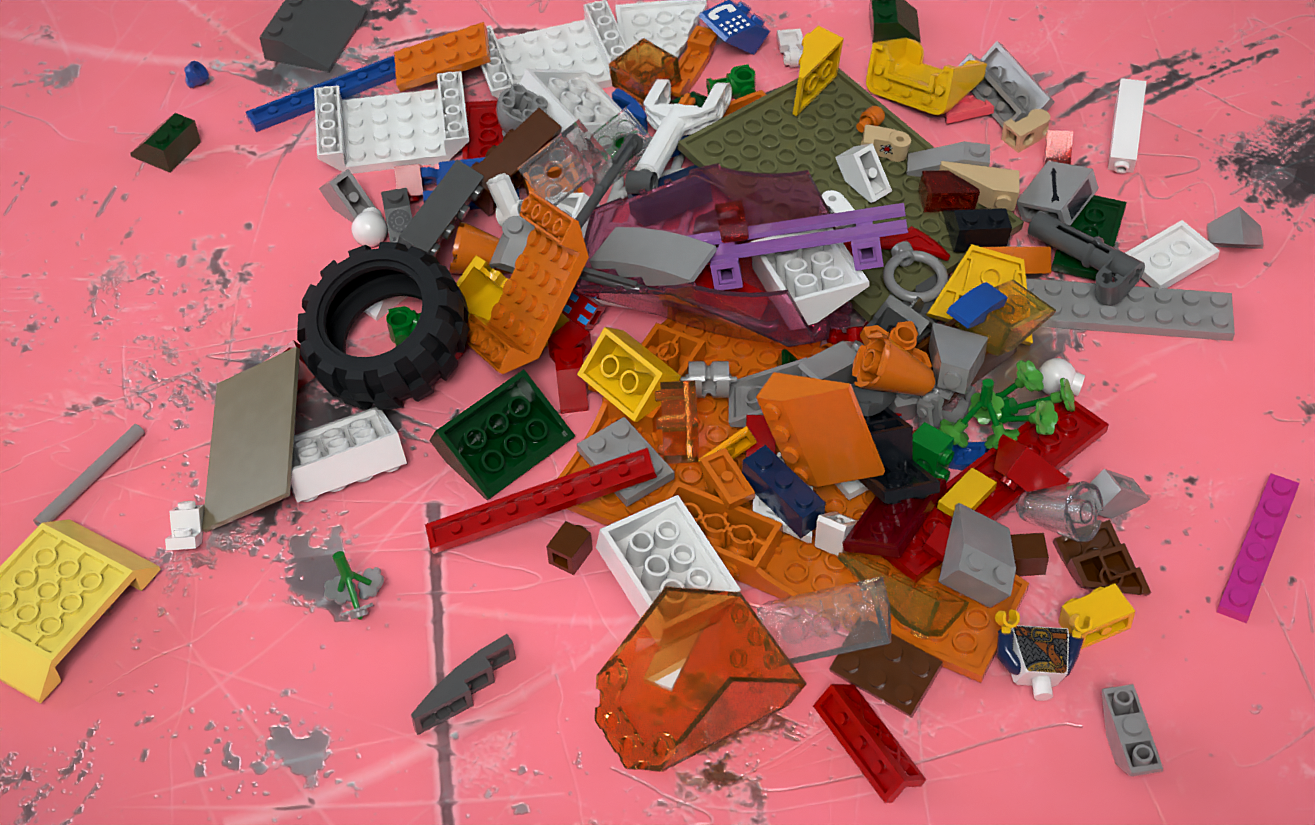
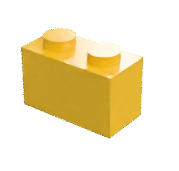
M1112 584L1105 588L1098 587L1079 599L1072 598L1062 605L1058 623L1062 628H1068L1069 633H1072L1073 629L1069 625V619L1072 615H1080L1078 620L1079 628L1083 626L1086 616L1091 617L1093 621L1092 628L1088 632H1082L1081 635L1084 638L1081 649H1084L1131 629L1136 611L1118 586Z

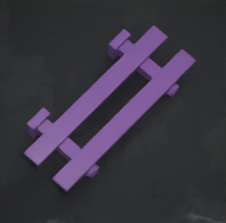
M904 203L687 236L712 245L719 244L716 253L709 262L715 291L743 287L739 258L851 241L855 271L884 267L880 237L908 233L906 219L873 224V221L906 216ZM856 224V227L744 244L737 243V241Z

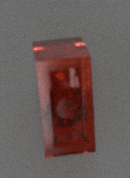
M949 170L922 171L918 191L923 212H943L950 209L976 208L980 194L979 188Z

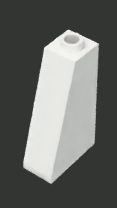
M1124 78L1120 80L1114 108L1108 170H1113L1117 173H1134L1147 81Z

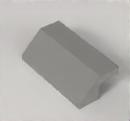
M998 41L993 44L981 59L969 53L959 64V66H963L969 60L987 63L983 80L971 92L977 99L984 102L988 100L994 106V113L991 115L1002 128L1003 123L1009 119L1017 122L1028 116L1031 110L1042 109L1047 111L1055 103L1003 44Z

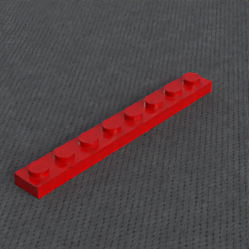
M644 448L427 523L425 527L430 549L436 554L657 478L648 448Z

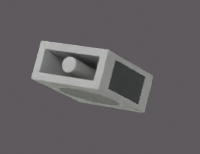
M1048 161L1017 200L1022 221L1031 222L1035 214L1041 211L1070 226L1099 189L1094 170L1087 167Z

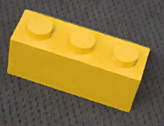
M604 327L577 373L579 377L634 422H638L667 401L681 378V375L627 332L609 327Z

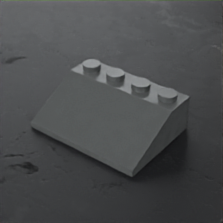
M284 0L259 37L264 59L330 73L367 15V9L352 0Z
M457 159L400 234L398 243L405 244L408 250L413 246L436 257L441 249L440 242L443 238L446 240L450 238L456 228L454 224L457 219L462 221L470 209L469 203L472 200L477 201L484 190L481 186L484 176Z

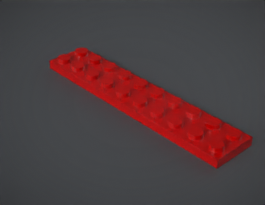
M1075 400V411L1073 412L1068 411L1065 404L1060 402L1054 404V411L1058 414V421L1054 425L1055 430L1053 434H1038L1036 425L1028 421L1018 428L1020 435L1017 436V441L1029 447L1059 470L1105 434L1109 424ZM991 448L946 483L947 489L940 499L971 468L997 482L995 490L974 510L994 521L1030 492L1018 486L1013 490L1000 481L1003 475L994 469L997 449ZM938 502L900 558L882 556L915 583L942 563L922 549L924 543L939 522L949 529L951 528L953 518L937 508Z

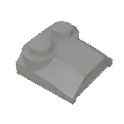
M512 216L506 219L502 225L503 234L489 266L513 273L516 259L523 253L527 245V237L534 230L535 226L521 216Z

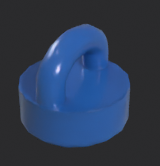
M191 61L184 68L186 74L185 82L190 88L196 85H203L209 79L207 69L197 61Z

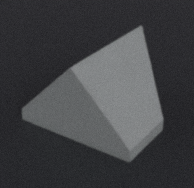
M1240 206L1207 224L1208 241L1215 247L1263 249L1261 226Z

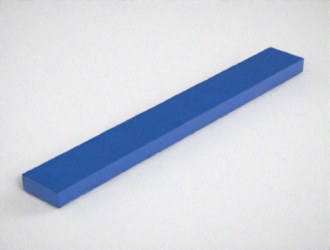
M393 55L246 111L247 119L254 130L258 132L315 110L314 88L339 85L341 99H345L396 79L395 57Z

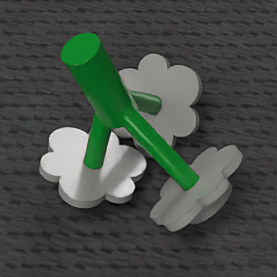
M338 551L333 554L332 558L340 576H335L333 580L325 582L324 597L329 601H336L339 605L345 604L346 601L352 602L354 609L340 613V615L350 614L351 619L357 618L361 620L364 615L369 614L367 608L374 606V604L371 603L360 607L357 592L355 591L356 585L352 582V579L359 581V597L366 600L369 597L376 596L384 583V577L381 575V569L378 567L374 569L367 568L363 575L353 572L344 552Z

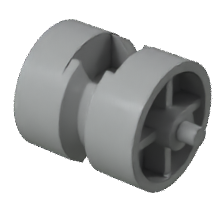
M689 361L688 374H686V377L680 378V383L688 385L689 398H705L707 394H711L713 398H729V385H731V382H737V377H731V374H729V361H712L710 365H706L704 361Z

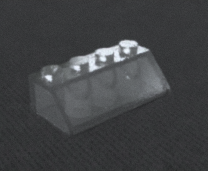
M883 576L769 601L756 608L772 668L891 643V606Z

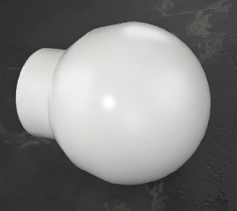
M368 207L355 218L351 231L354 239L360 245L375 247L385 240L388 228L381 211L374 207Z
M1053 358L1041 365L1039 371L1044 377L1042 381L1044 385L1042 391L1050 396L1051 393L1060 391V378L1068 379L1073 394L1075 396L1079 395L1085 375L1077 373L1071 363L1061 358Z

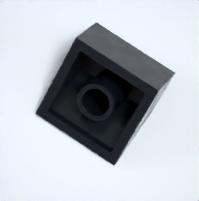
M1006 208L950 209L943 211L954 252H966L971 245L979 247H1007L1012 226Z

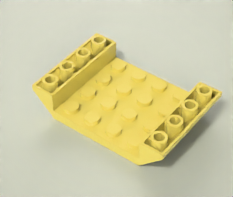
M70 519L41 523L0 566V681L41 704L62 681L55 668L58 663L129 585L142 591L161 570L160 567Z

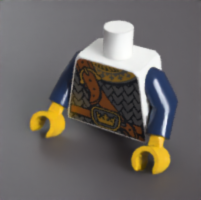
M1012 609L1009 611V620L1006 622V612L1000 610L995 615L997 624L1002 626L1001 630L998 631L997 657L1007 671L1011 673L1013 682L1017 685L1032 686L1035 700H1049L1053 698L1052 687L1057 686L1065 677L1070 675L1083 644L1082 632H1088L1093 626L1091 617L1086 616L1083 626L1079 628L1078 620L1080 615H1072L1069 619V625L1073 632L1069 633L1068 628L1018 625L1020 615L1016 610Z

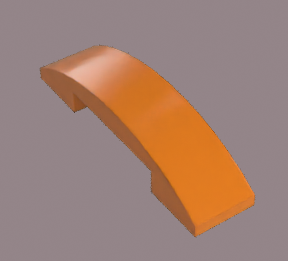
M696 25L687 40V49L672 73L667 72L663 79H668L671 83V95L677 97L685 95L701 76L718 39V35L712 29Z

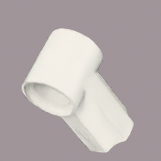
M506 173L489 179L486 184L497 206L495 212L497 222L502 227L506 219L512 216H519L523 200L519 199L511 179Z

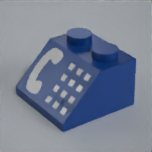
M726 0L701 12L698 16L726 43L753 55L771 32L764 26L765 21L756 14L752 15L750 13L751 8L742 1L736 3L732 0Z

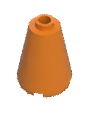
M460 221L452 252L453 262L450 263L449 272L451 274H463L476 255L489 265L500 238ZM495 267L493 268L496 271L498 270L502 274H512L511 272H507Z
M878 332L870 334L867 338L871 339L867 346L861 344L852 367V376L857 377V382H854L856 386L867 390L924 396L934 388L935 377L933 370L885 334Z

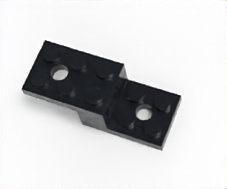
M888 407L873 416H864L885 472L881 476L859 479L858 481L886 504H898L901 500L910 498L923 499L930 494L940 493V481L913 460V427Z

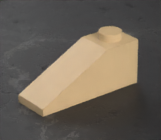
M941 161L936 183L949 189L947 180L951 176H956L967 187L966 195L960 192L962 196L970 198L972 201L987 208L1015 210L1019 196V170Z

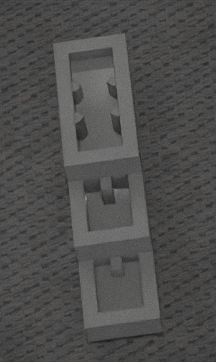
M508 634L477 651L452 670L429 692L411 714L414 730L417 735L473 706L471 695L495 683L493 671L516 659L514 644Z

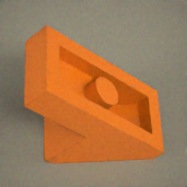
M726 448L700 459L699 463L709 494L720 497L728 510L755 498V491Z

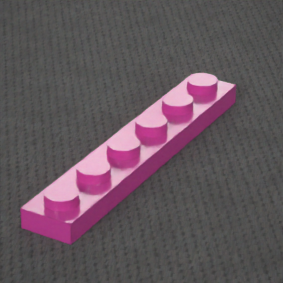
M1272 473L1270 474L1218 606L1217 613L1247 624L1300 483Z

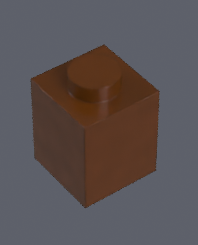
M565 521L546 546L549 564L575 575L593 550L591 532L581 525H574Z
M1044 533L1011 535L1016 565L1015 574L1018 576L1046 575L1049 555Z

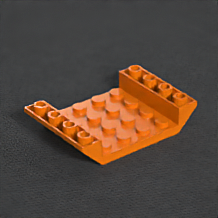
M533 191L523 200L519 216L534 225L535 228L527 237V245L523 253L516 259L515 269L510 279L503 286V293L499 302L492 308L490 320L471 313L468 323H466L469 327L466 344L501 374L539 359L589 258L579 221Z

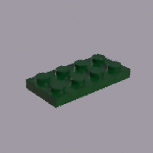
M1093 195L1070 226L1092 237L1099 236L1103 238L1104 243L1115 247L1127 202ZM1058 249L1056 250L1051 269L1052 271L1096 280V274L1099 271L1093 267L1086 268L1082 266L1081 261Z

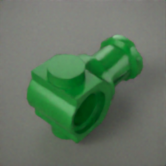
M749 64L733 67L731 72L726 74L725 78L706 79L708 95L716 83H730L732 98L734 99L756 92L755 71L749 67Z
M406 306L388 309L389 313L386 316L389 336L396 347L412 333L421 313H416L415 310H411Z

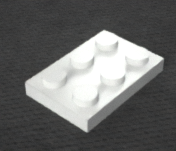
M1181 220L1125 253L1144 262L1145 270L1141 278L1151 287L1161 289L1170 287L1216 260L1220 250Z

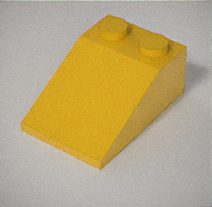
M819 25L811 33L808 32L802 40L803 52L798 63L800 70L793 108V115L798 116L837 77L844 38Z

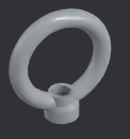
M907 241L896 244L891 249L892 257L888 260L883 270V280L887 289L897 298L913 303L917 297H920L924 303L936 299L948 281V273L943 263L929 253L913 250L911 244ZM914 261L922 262L929 265L936 272L937 283L928 291L911 292L897 284L894 279L895 269L899 265L902 267L909 266Z

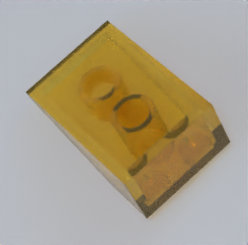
M1015 280L994 287L1006 295L1008 299L1004 307L989 312L983 323L969 329L958 321L955 323V326L961 330L988 337L986 351L997 357L1014 350L1051 318L1056 309Z

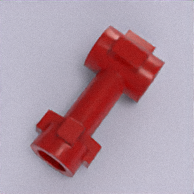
M863 326L846 328L847 333H843L841 327L832 328L827 333V343L837 344L841 341L854 342L855 340L863 343L860 337Z

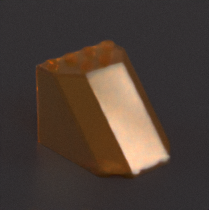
M666 586L596 675V689L600 691V703L595 708L594 721L599 729H602L605 738L614 752L620 757V761L625 769L664 772L789 706L807 683L740 592ZM681 668L672 691L655 683Z

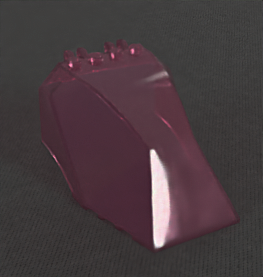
M719 163L689 170L690 175L673 182L668 178L664 180L665 185L650 191H646L643 188L639 190L640 195L625 201L620 197L596 207L589 217L584 237L589 256L584 267L593 269L589 260L616 227H640L687 236L831 213L808 170L769 174L732 170L721 167ZM756 238V239H750V240L737 241V243H738V244L751 243V241L758 240V239H762V238ZM752 256L739 258L742 280L764 292L747 293L716 290L697 286L695 282L678 285L649 286L660 289L649 290L642 277H625L637 281L638 284L645 285L641 286L639 290H627L623 286H617L614 289L582 279L577 280L573 289V293L662 316L710 333L750 341L778 343L787 347L828 340L830 327L840 330L850 326L851 317L848 314L852 313L853 304L848 301L818 323L808 325L788 290L766 291L753 270ZM594 269L619 276L616 269Z

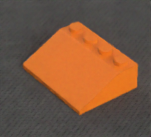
M773 372L756 396V399L785 464L807 485L821 487L884 474L883 463L850 383Z

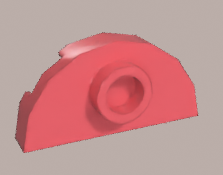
M973 95L965 96L949 112L945 113L946 123L993 114L994 106L988 100L984 102L974 99L975 96Z

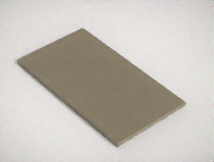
M294 347L217 383L202 530L205 533L290 496L300 355L298 347Z

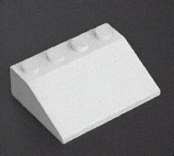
M525 70L520 84L525 89L547 100L546 114L562 126L560 143L564 149L571 152L589 150L636 128L637 125L586 71Z
M829 227L823 229L776 235L754 240L751 242L831 231L834 229L833 227ZM843 243L752 256L753 270L790 330L818 323L870 286L869 280L863 271H855L853 257Z
M374 407L294 435L290 489L297 503L300 501L309 502L316 499L318 495L328 491L337 492L353 482H365L378 473L393 472L399 469L407 461L398 432L383 411Z
M678 495L601 528L599 531L596 545L598 552L656 644L684 632L741 591Z

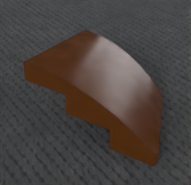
M1110 520L1057 537L1053 540V544L1067 570L1082 588H1105L1116 584L1122 593L1144 596L1151 594L1141 568L1135 567L1125 543H1120Z

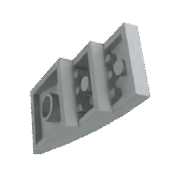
M616 227L589 262L593 269H616L618 275L623 278L642 277L646 286L692 285L716 253L717 248L715 245L663 230L640 227Z

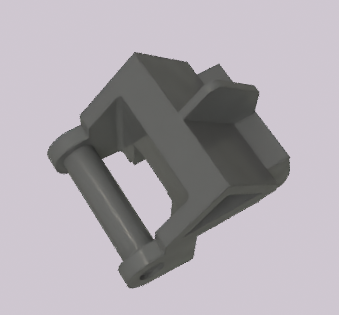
M890 294L874 315L873 320L866 326L879 325L889 332L895 328L898 322L912 321L919 334L917 336V346L923 339L931 335L932 325L935 321L921 312L924 302L920 297H917L912 304H909L906 301H900Z

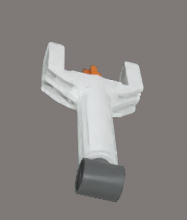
M657 79L643 103L645 113L648 115L647 121L657 131L635 170L627 172L625 189L628 194L651 196L656 194L658 179L682 136L691 135L722 119L732 98L730 83L714 84L701 108L694 106L696 99L691 98L689 93H685L678 104H669L671 101L670 81L668 79Z

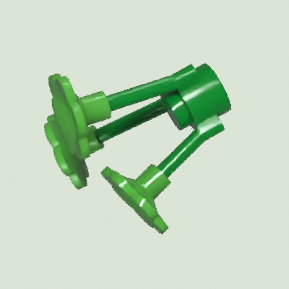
M1020 360L1016 364L1018 378L1015 379V383L1003 391L995 393L996 396L1001 397L1004 401V407L1001 409L1002 417L998 421L1002 422V424L1029 421L1031 424L1036 425L1038 434L1051 435L1054 433V425L1058 421V414L1054 411V404L1063 402L1068 411H1075L1074 394L1068 379L1060 378V391L1053 392L1047 397L1018 404L1013 397L1009 398L1007 396L1017 388L1022 389L1026 387L1031 392L1034 390L1040 392L1044 389L1042 383L1044 379L1043 374L1036 369L1034 363L1030 360L1026 362ZM1036 406L1035 411L1029 415L1015 416L1018 410Z

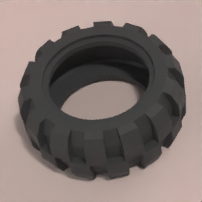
M380 242L377 249H371L367 245L348 251L350 257L338 264L333 260L321 270L320 275L322 279L316 286L310 284L302 299V308L305 310V313L298 314L297 325L300 355L318 382L332 396L340 397L345 404L362 409H371L373 403L378 410L402 408L404 400L413 397L418 402L432 394L434 391L431 386L440 378L447 381L457 368L458 360L455 355L456 353H464L469 333V327L466 324L469 318L467 303L446 266L441 265L435 256L420 248L411 246L408 250L405 244ZM397 296H408L422 300V311L416 327L397 347L383 354L371 357H356L346 354V340L349 331L356 319L370 306L381 300Z

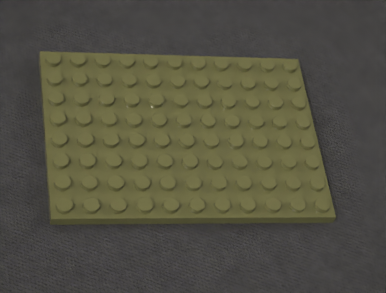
M839 68L837 77L798 116L793 115L798 83L797 78L678 141L677 149L693 164L708 174L710 179L733 200L754 190H758L763 195L760 224L819 216L821 195L830 190L841 193L854 210L904 203L906 216L873 221V224L906 219L907 229L911 226L919 229L950 255L948 261L937 258L943 263L948 274L955 270L966 252L953 251L943 211L950 209L987 208L975 201H969L964 196L955 195L950 189L936 183L937 179L907 176V158L901 162H894L885 157H878L892 192L875 202L870 203L844 180L835 157L854 146L861 145L863 132H859L856 125L860 122L861 114L871 106H879L885 113L884 121L879 127L902 131L911 137L908 154L934 147ZM1007 210L1012 226L1010 236L1022 229L1024 222L1013 212ZM881 250L884 267L892 257L891 250ZM914 261L906 267L899 265L894 271V279L903 289L915 292L917 285L936 274V272L929 265ZM884 267L862 270L869 280L870 286L847 302L868 322L873 320L876 312L889 295L892 294L887 289L883 280Z

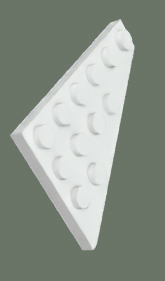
M664 0L615 5L617 24L634 59V63L624 73L627 94L632 96L641 106H644L643 102L655 81L663 79L667 72H672L687 44L689 36L700 21L699 14L707 8V0Z

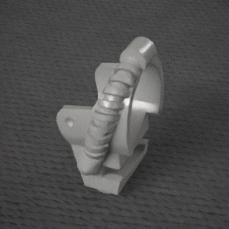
M935 380L934 388L926 395L921 396L917 401L918 428L926 422L939 429L942 419L955 423L960 418L963 419L969 412L971 396L976 393L975 387L970 385L966 394H964L965 398L959 399L955 409L949 412L942 410L944 399L950 400L955 392L937 387Z

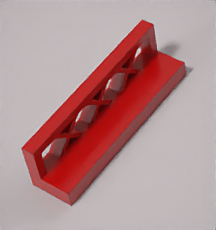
M831 684L813 705L884 803H893L906 787H920L925 783L927 779L854 684Z

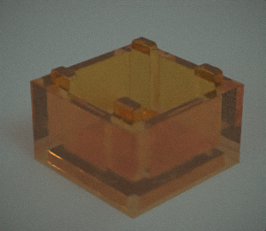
M645 38L608 64L612 86L625 91L642 105H644L643 102L657 79H668L671 83V88L681 81L678 58Z
M695 380L660 382L661 390L655 391V401L661 402L662 417L656 418L657 429H662L663 445L657 446L658 454L664 456V461L667 464L699 462Z

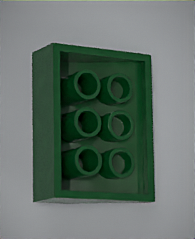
M523 369L437 429L429 441L445 462L488 501L573 439L575 434Z

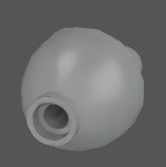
M513 84L511 88L502 91L497 101L496 112L498 122L503 129V136L510 129L515 130L538 108L547 113V100L525 89L521 84Z

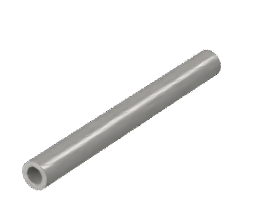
M134 424L33 519L34 523L39 526L41 523L54 521L145 434L144 430L139 425Z

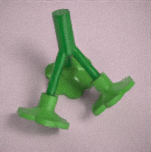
M984 379L982 381L981 393H974L971 396L969 412L963 419L960 418L956 423L949 422L946 419L941 420L939 430L954 438L953 445H959L962 448L968 446L969 437L964 430L968 427V422L972 417L977 418L978 423L981 425H987L990 421L993 423L991 428L994 434L987 437V441L984 443L987 449H998L999 439L1002 434L1017 441V436L1020 435L1019 430L1004 429L1002 422L998 421L1002 417L1001 409L1004 407V401L1001 397L995 395L993 391L994 381L992 379Z

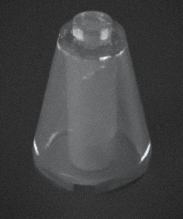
M1082 481L1030 492L1026 491L1019 497L1018 503H1016V510L1019 517L1026 522L1077 542H1087L1092 540L1099 531L1101 520H1097L1098 510L1103 511V499L1096 485Z

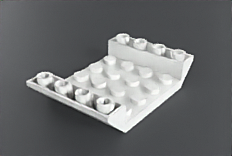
M607 0L584 4L585 20L573 21L501 39H496L491 25L486 26L491 62L480 66L491 95L499 98L502 91L511 88L513 84H520L526 69L584 70L602 89L612 87L634 63V59Z
M461 71L437 74L438 89L348 100L341 99L339 85L314 88L318 159L341 172L349 169L352 174L394 169V166L430 165L449 161L469 142Z

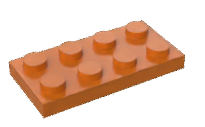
M481 22L395 51L396 86L399 91L402 92L437 80V74L462 72L491 62L488 31L485 23Z

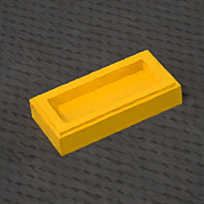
M971 468L938 501L937 508L952 518L955 506L958 503L975 510L995 490L997 482Z

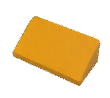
M745 426L703 457L726 448L734 459L756 444L757 441L747 426Z

